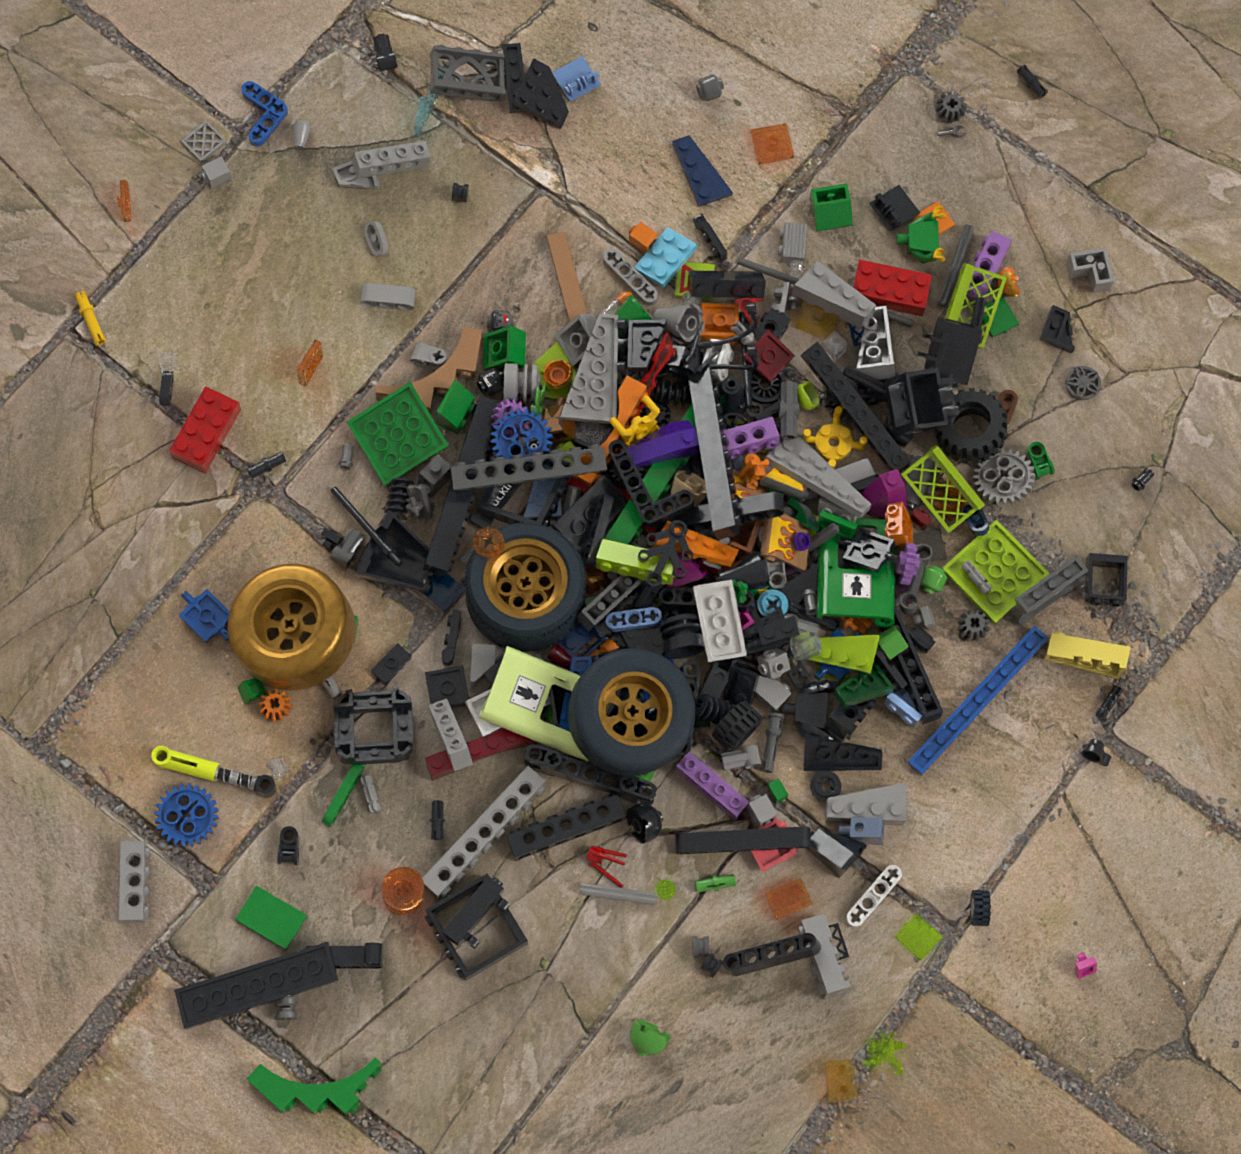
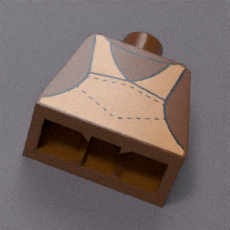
M557 398L556 405L546 407L542 413L541 421L547 420L548 423L545 427H551L547 434L553 435V438L548 439L552 443L574 439L576 421L559 419L566 402L565 398Z

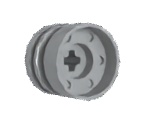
M505 363L504 400L509 399L510 401L515 399L517 402L518 395H522L523 403H527V395H531V403H535L536 387H539L540 383L537 364H532V373H529L528 364L524 365L523 372H519L518 364Z

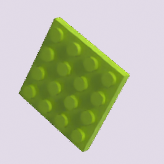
M997 520L989 526L988 533L977 536L942 568L945 570L944 574L983 613H986V617L994 625L1017 604L1015 602L1016 597L1050 574ZM968 560L973 563V567L977 568L986 579L985 582L991 585L992 588L988 593L983 594L979 590L980 587H977L969 578L968 572L965 573L962 569L963 563Z

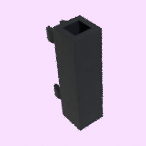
M488 876L443 930V935L458 947L465 941L475 949L479 944V940L470 933L494 903L504 912L510 906V903L501 897L504 892L503 883L496 877L492 879Z

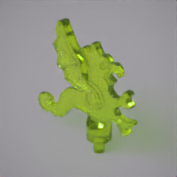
M888 1031V1039L885 1038L884 1032L882 1034L879 1033L883 1040L875 1042V1037H873L867 1050H871L870 1054L876 1051L881 1052L876 1053L864 1065H871L872 1067L881 1065V1062L885 1061V1057H887L890 1063L898 1066L895 1072L899 1076L903 1073L902 1064L894 1057V1050H902V1047H907V1043H902L901 1041L893 1042L891 1038L895 1035L894 1032Z

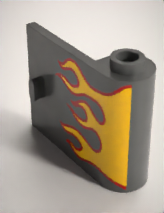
M770 465L765 469L766 477L761 479L760 485L800 501L803 498H808L811 489Z

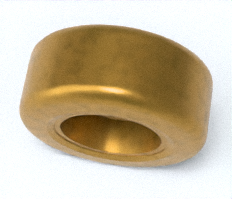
M288 563L261 571L240 589L230 608L228 636L235 655L256 679L276 689L289 691L303 690L326 681L344 664L354 643L355 618L347 598L328 575L308 565ZM303 605L298 614H291L290 606ZM280 611L284 613V617L280 621L272 620ZM314 613L316 623L305 625L304 618ZM278 629L280 635L273 641H270L267 634L268 630ZM305 632L311 634L302 644L299 639L300 636ZM285 640L293 641L292 649L281 650V646Z

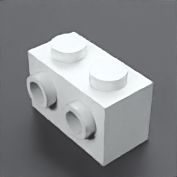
M710 338V341H712V342H714V341H720V340H718V339H711V338ZM729 343L713 346L706 350L703 359L704 362L716 351L717 355L708 364H729L733 360L734 352ZM713 369L718 377V382H715L716 384H720L724 378H727L729 369Z

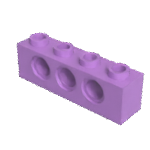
M991 231L989 236H985L981 246H984L982 252L978 251L974 258V261H976L974 267L980 268L984 266L988 269L987 271L997 273L1012 239ZM988 251L994 252L995 255H990ZM974 271L973 281H983L982 274ZM994 278L988 281L989 284H990V286H991V284H992ZM986 283L977 286L981 296L987 294L989 289ZM974 288L967 291L966 294L969 302L978 297Z
M773 417L723 430L728 438L729 444L726 445V449L729 450L731 459H737L745 454H754L759 450L772 449L780 445L779 433ZM761 436L762 438L756 439L754 437ZM738 441H743L744 443H743V444H738L737 442H738Z
M690 752L676 766L675 772L734 821L748 807V800Z

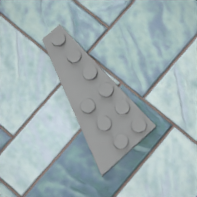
M798 434L797 439L782 441L780 445L766 456L765 459H769L770 466L858 518H862L870 510L871 503Z

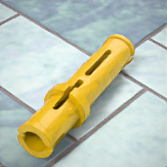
M81 291V295L80 292H77L74 297L80 307V315H83L94 344L98 346L100 342L102 345L106 342V339L93 312L94 307L90 305L85 291Z

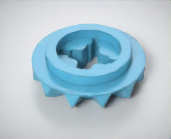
M771 589L760 595L757 605L761 616H768L775 611V608L767 610L769 607L768 601L772 603L777 601L776 608L781 606L785 615L788 609V600L782 592Z

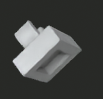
M929 606L921 607L922 614L914 616L915 624L917 626L925 624L928 629L935 628L936 623L932 609Z

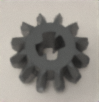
M951 91L948 93V96L943 93L936 102L935 110L938 112V118L944 117L943 121L945 122L948 119L951 124L954 122V119L959 122L966 112L967 105L963 103L964 97L958 98L959 94L952 95Z
M971 609L968 610V613L963 612L961 614L962 618L957 621L960 625L957 630L963 631L962 637L969 636L968 641H971L974 637L977 642L980 637L985 638V632L990 630V627L987 626L990 620L984 619L986 613L979 615V609L975 613ZM971 623H972V625H973V623H975L977 626H974V628H973V627H971L970 625H971Z

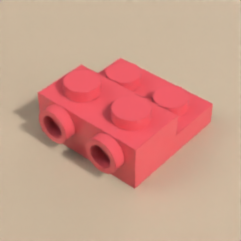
M776 818L759 829L785 828L788 826L784 820L780 822ZM796 849L751 851L762 872L798 854Z

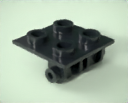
M897 185L883 195L881 193L877 194L875 200L869 203L890 232L921 213L900 185Z

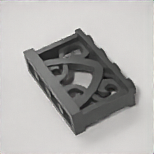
M444 45L433 46L430 52L431 94L501 102L505 95L504 54L482 52L478 49L466 50L461 47L450 48ZM438 58L449 60V62L442 61L443 65L448 69L443 68L438 63ZM467 63L479 75L474 77L471 83H467L459 73L454 71ZM486 64L495 65L496 72L488 74L492 67H487ZM438 70L445 73L442 79H438ZM497 77V86L493 85L492 78ZM481 80L480 83L482 84H476V81Z
M1075 556L1016 597L1015 602L1017 604L1009 613L1019 625L1024 624L1080 584L1079 578L1085 575L1088 569Z

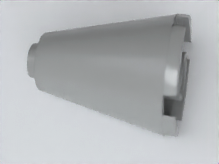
M694 304L658 308L653 315V320L666 319L667 324L664 330L686 342L694 340L698 327L702 328L700 335L704 328V322L702 321L704 313L699 306Z

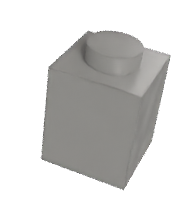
M222 156L202 165L203 173H201V176L206 184H210L211 188L232 179L230 170Z

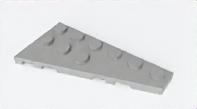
M601 313L598 315L559 419L610 424L609 420L612 417H617L618 315Z

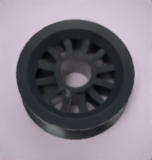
M755 369L750 370L752 401L759 402L762 407H770L781 400V383L786 382L782 371L769 383ZM767 383L769 387L763 388L760 384Z

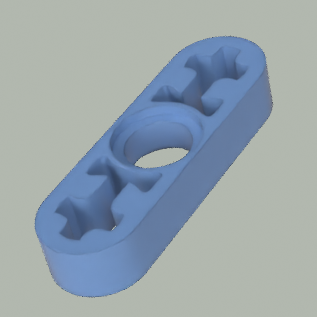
M650 607L612 612L607 615L605 621L610 631L618 632L656 627L662 621V614L658 608ZM652 613H655V615L658 616L655 617V621H652L651 618H648L651 617ZM641 614H644L646 622L644 623ZM637 615L639 617L638 623H629V617ZM622 617H625L626 625L623 624ZM614 618H616L617 621H621L617 622L616 626H613V624L610 623L613 622Z

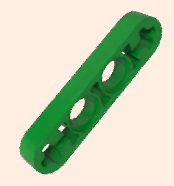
M366 765L351 766L322 819V824L330 828L333 826Z

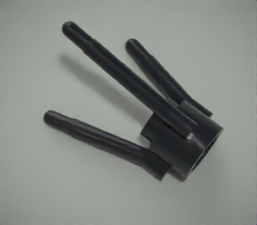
M698 327L689 354L681 368L688 376H695L696 372L701 374L703 368L717 355L715 351L701 365H699L700 361L693 357L697 348L701 327Z

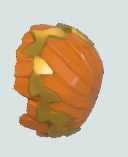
M1005 267L999 273V275L1007 277L1002 293L1009 297H1016L1020 292L1016 282L1019 277L1015 276L1012 267ZM997 278V288L999 287L1000 282H1001V279H998V278Z
M562 359L559 361L553 360L545 366L543 378L551 388L560 389L571 381L573 368Z

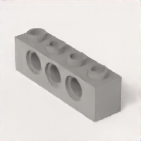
M426 141L355 152L352 165L356 179L426 168L430 160V153Z
M444 699L430 704L429 709L433 722L454 771L473 765L468 746L448 700Z
M145 841L120 842L119 921L121 924L146 923V917H149V905H146V898H149L150 889L149 886H146V878H150V867L147 866V859L150 858V847H147ZM133 859H140L138 866L132 867L130 865ZM133 878H139L140 883L137 886H130ZM137 897L140 899L138 905L130 906L132 898Z

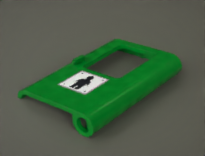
M857 519L855 522L858 524L857 527L875 528L876 534L885 536V528H887L886 519ZM835 535L818 547L817 618L822 616L875 618V624L880 627L892 626L894 624L895 563L886 561L879 573L869 570L840 569L838 567V536ZM895 546L891 550L893 555H895Z

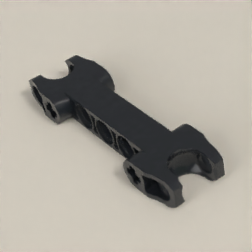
M532 744L526 748L524 764L537 772L568 779L613 795L618 794L621 799L634 804H650L652 806L654 803L657 787L649 781L635 776L616 775L597 766L561 755L558 751ZM531 756H538L539 758L535 760V759H532V758H530V757H531ZM568 766H575L577 771L569 773L566 768ZM593 772L596 777L594 779H587L585 774ZM611 778L614 780V784L608 786L604 783V779ZM644 791H645V792H648V793H650V795H649V796L642 795V792H644Z

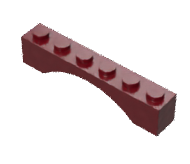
M503 729L469 741L466 744L474 763L502 752L525 748L528 745L539 742ZM446 750L425 757L432 781L455 772Z

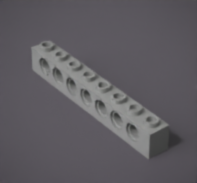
M527 766L420 880L421 884L438 900L441 896L445 898L452 890L450 887L455 882L459 883L464 878V872L468 868L472 869L479 860L477 858L482 853L486 854L491 849V843L495 839L499 840L506 831L504 829L509 824L512 826L518 820L519 816L517 815L522 810L525 812L532 805L531 800L535 796L539 797L546 789L544 788L546 781ZM527 787L530 789V793L523 795L520 793V789ZM510 801H514L517 804V807L515 809H509L507 808L506 804ZM500 815L504 820L502 823L497 824L493 821V818ZM482 830H488L491 834L489 837L483 838L479 833ZM469 844H474L477 846V849L474 852H468L466 847ZM456 858H460L464 861L463 864L459 867H456L452 864L453 860ZM441 873H448L450 878L447 881H441L439 875Z

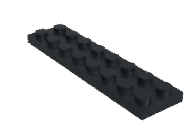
M324 942L174 991L184 1029H189L338 982L339 978L329 942Z

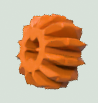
M275 689L274 694H272L268 690V697L262 695L261 699L263 701L258 703L259 707H261L260 713L265 714L266 720L272 716V722H276V717L283 721V714L286 716L290 715L288 710L292 709V705L289 704L291 698L285 697V691L279 694V690ZM276 702H278L279 707L276 708L275 706V709H273L272 704L275 703L276 705Z

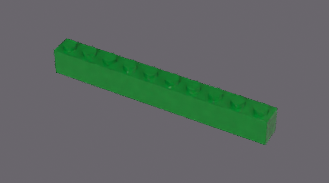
M691 404L682 420L688 419L695 427L697 433L693 404ZM691 456L652 464L643 478V482L653 503L662 500L663 494L667 495L672 487L670 483L676 473L681 471V466H686ZM641 497L637 502L643 504L647 501V498ZM631 498L608 532L605 540L634 546L632 544L634 539L638 540L640 538L644 524ZM648 514L645 519L650 521L653 514Z

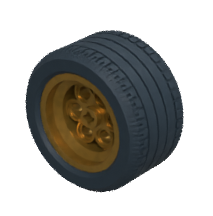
M513 523L500 529L498 528L493 533L491 532L472 552L465 572L466 603L469 615L477 629L494 644L505 647V649L506 646H509L521 652L543 650V648L551 647V645L553 646L558 641L560 642L578 623L576 617L583 610L585 603L586 572L579 552L564 535L542 524L538 525L537 523ZM533 567L538 570L536 572H529L527 569ZM516 569L518 574L510 575L508 572ZM546 580L550 585L543 587L540 585V582ZM525 581L529 582V585L522 587V583H525ZM504 586H508L511 588V591L505 593L501 589ZM541 598L543 602L541 604H535L533 603V599ZM515 601H522L524 604L521 607H516L513 603Z

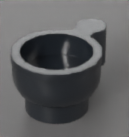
M1091 739L1082 750L1084 758L1092 762H1099L1103 766H1108L1111 760V755L1104 752L1105 745L1100 740Z

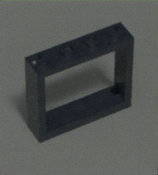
M523 446L525 454L528 455V449ZM514 447L511 450L512 455H519L521 453V448ZM551 460L543 462L544 465L550 467L554 465ZM562 460L561 464L564 467L571 466L570 462ZM506 466L504 472L508 475L510 468ZM494 470L492 477L495 476L496 470ZM572 476L556 479L537 521L493 506L502 485L486 487L477 505L481 515L507 524L530 522L549 527L550 519L557 512L558 502L560 498L564 497L568 481L572 480Z
M488 873L425 909L427 914L425 919L428 925L435 927L437 932L434 934L438 942L445 944L447 949L444 951L450 961H455L457 974L460 978L464 976L466 981L528 945L527 938L509 908L504 912L496 904L495 906L517 942L473 969L467 970L451 941L443 935V928L435 914L476 891L489 876Z

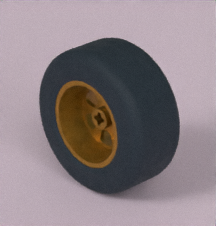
M643 649L617 650L596 660L574 685L568 704V724L578 749L591 763L600 769L622 776L647 774L659 769L680 753L689 740L695 721V701L691 687L683 673L665 657ZM626 687L629 692V699L621 701L616 696V691ZM639 689L644 690L650 695V699L645 703H641L636 699ZM608 703L618 707V714L616 716L608 717L606 715V705ZM630 708H632V712H635L633 716L627 712ZM655 708L657 710L656 721H650L645 718L646 709ZM618 722L626 725V731L623 736L613 730V726ZM642 724L646 728L647 734L636 737L634 735V726Z

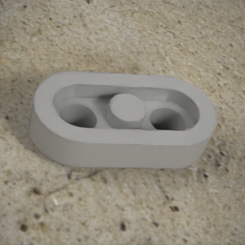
M377 221L367 222L364 227V234L370 251L375 256H384L388 251V242L383 228Z

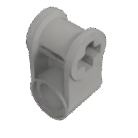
M417 342L410 361L415 365L437 370L445 364L447 358L446 352L443 349Z
M777 560L775 563H766L770 576V581L767 582L775 589L782 588L786 583L785 562ZM776 574H779V580L777 582H772V577Z

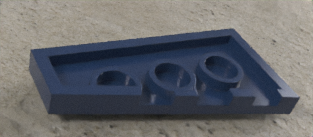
M690 135L672 141L673 148L698 207L733 195L732 190Z

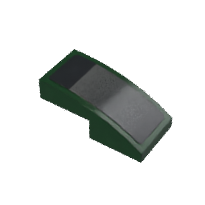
M791 497L787 503L799 511L795 519L806 527L818 532L819 525L813 512L806 504Z

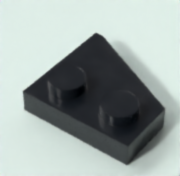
M1052 305L1039 339L1069 353H1073L1075 346L1072 345L1071 336L1073 331L1070 325V312Z

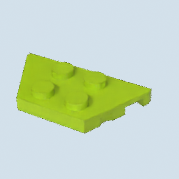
M557 341L533 363L537 364L541 389L543 388L542 384L546 386L545 400L567 399L576 375L574 366L571 365ZM562 359L573 368V376L565 387L554 389L548 386L543 378L544 368L551 361Z

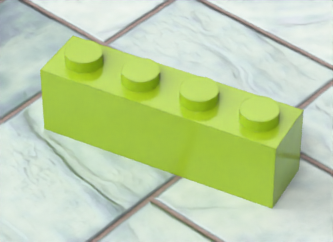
M602 539L596 557L597 569L605 572L611 571L623 576H633L646 580L647 575L655 570L662 554L651 557L647 562L642 563L638 560V554L645 548ZM645 553L640 555L643 559L647 558ZM670 557L661 574L662 585H672L674 579V568ZM654 578L650 579V581L657 582V580Z

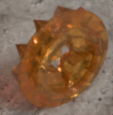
M486 527L480 529L474 535L473 547L483 557H494L504 547L503 535L496 528ZM492 536L494 544H489L485 548V541L483 539H489Z

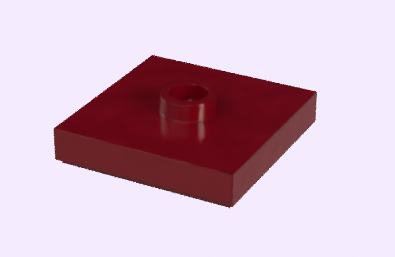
M769 330L753 345L756 346L760 359L759 366L755 370L769 383L795 357ZM747 352L742 358L750 365H753L754 363L748 357Z

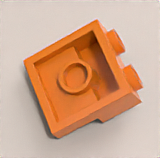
M701 303V310L704 313V316H702L704 328L700 335V342L710 341V338L724 340L737 336L730 328L731 326L735 327L733 324L739 321L738 304ZM738 340L729 343L730 347L734 344H738Z
M903 502L890 503L886 509L887 512H885L887 522L885 536L894 539V546L899 545V548L904 549L906 543H913V521Z

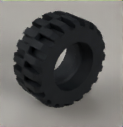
M969 388V391L965 392L964 389L958 390V394L955 395L953 393L955 402L962 401L963 405L958 407L959 415L947 417L948 425L935 429L940 448H943V452L947 456L951 454L952 459L955 461L961 459L962 463L968 464V461H973V464H976L981 459L987 461L989 460V455L995 456L998 453V448L1002 449L1004 440L1007 438L1006 411L1002 408V403L999 400L995 401L993 394L989 393V395H986L985 390L980 389L979 392L975 391V388ZM975 414L985 418L989 423V428L978 437L966 438L957 434L953 429V425L962 416Z

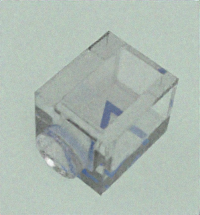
M807 631L791 639L790 647L793 656L800 661H804L822 652L820 647L822 645L818 635Z

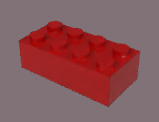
M859 259L853 288L873 302L876 307L886 306L888 310L923 317L932 275Z
M205 386L169 450L171 457L206 474L241 411L239 402Z

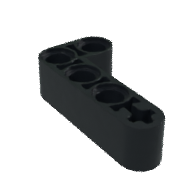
M371 942L365 943L364 946H330L336 969L383 968L382 943Z

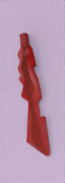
M669 333L665 334L652 358V361H654L652 368L648 374H644L640 382L647 386L646 392L649 397L650 391L657 386L656 376L674 354ZM640 402L637 407L639 409L637 416L640 415L641 409L646 406L645 403Z

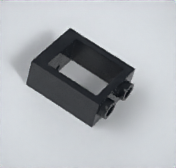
M1089 553L1086 558L1088 572L1085 579V602H1090L1091 605L1109 604L1112 607H1119L1127 600L1128 556ZM1093 566L1119 568L1118 596L1092 594Z

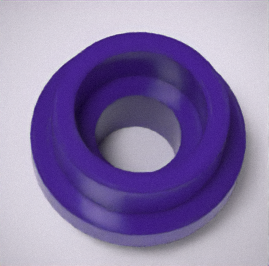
M797 532L793 539L795 548L798 551H805L809 548L811 543L809 535L804 532Z

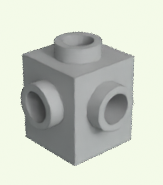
M780 649L767 650L763 655L757 657L759 672L768 678H779L781 674L791 669L787 653Z

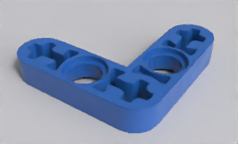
M248 81L242 85L243 97L265 111L248 135L250 143L253 146L259 147L267 141L285 119L288 109L282 100L255 82ZM253 88L254 93H247V89L251 90ZM262 97L270 99L267 104L260 103ZM276 108H282L283 112L279 111L276 113ZM266 120H271L273 125L265 127L263 123ZM260 134V139L256 138L254 140V135L258 136Z

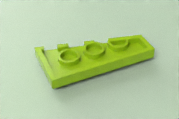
M861 635L805 638L802 641L799 656L801 659L871 674L880 636ZM814 641V644H815V647H816L817 650H815L814 647H813V645H812L811 648L808 650V652H807L806 654H804V651H803V649H802V646H804V649H805V652H806V650L809 648V646H810V645L812 644V642Z

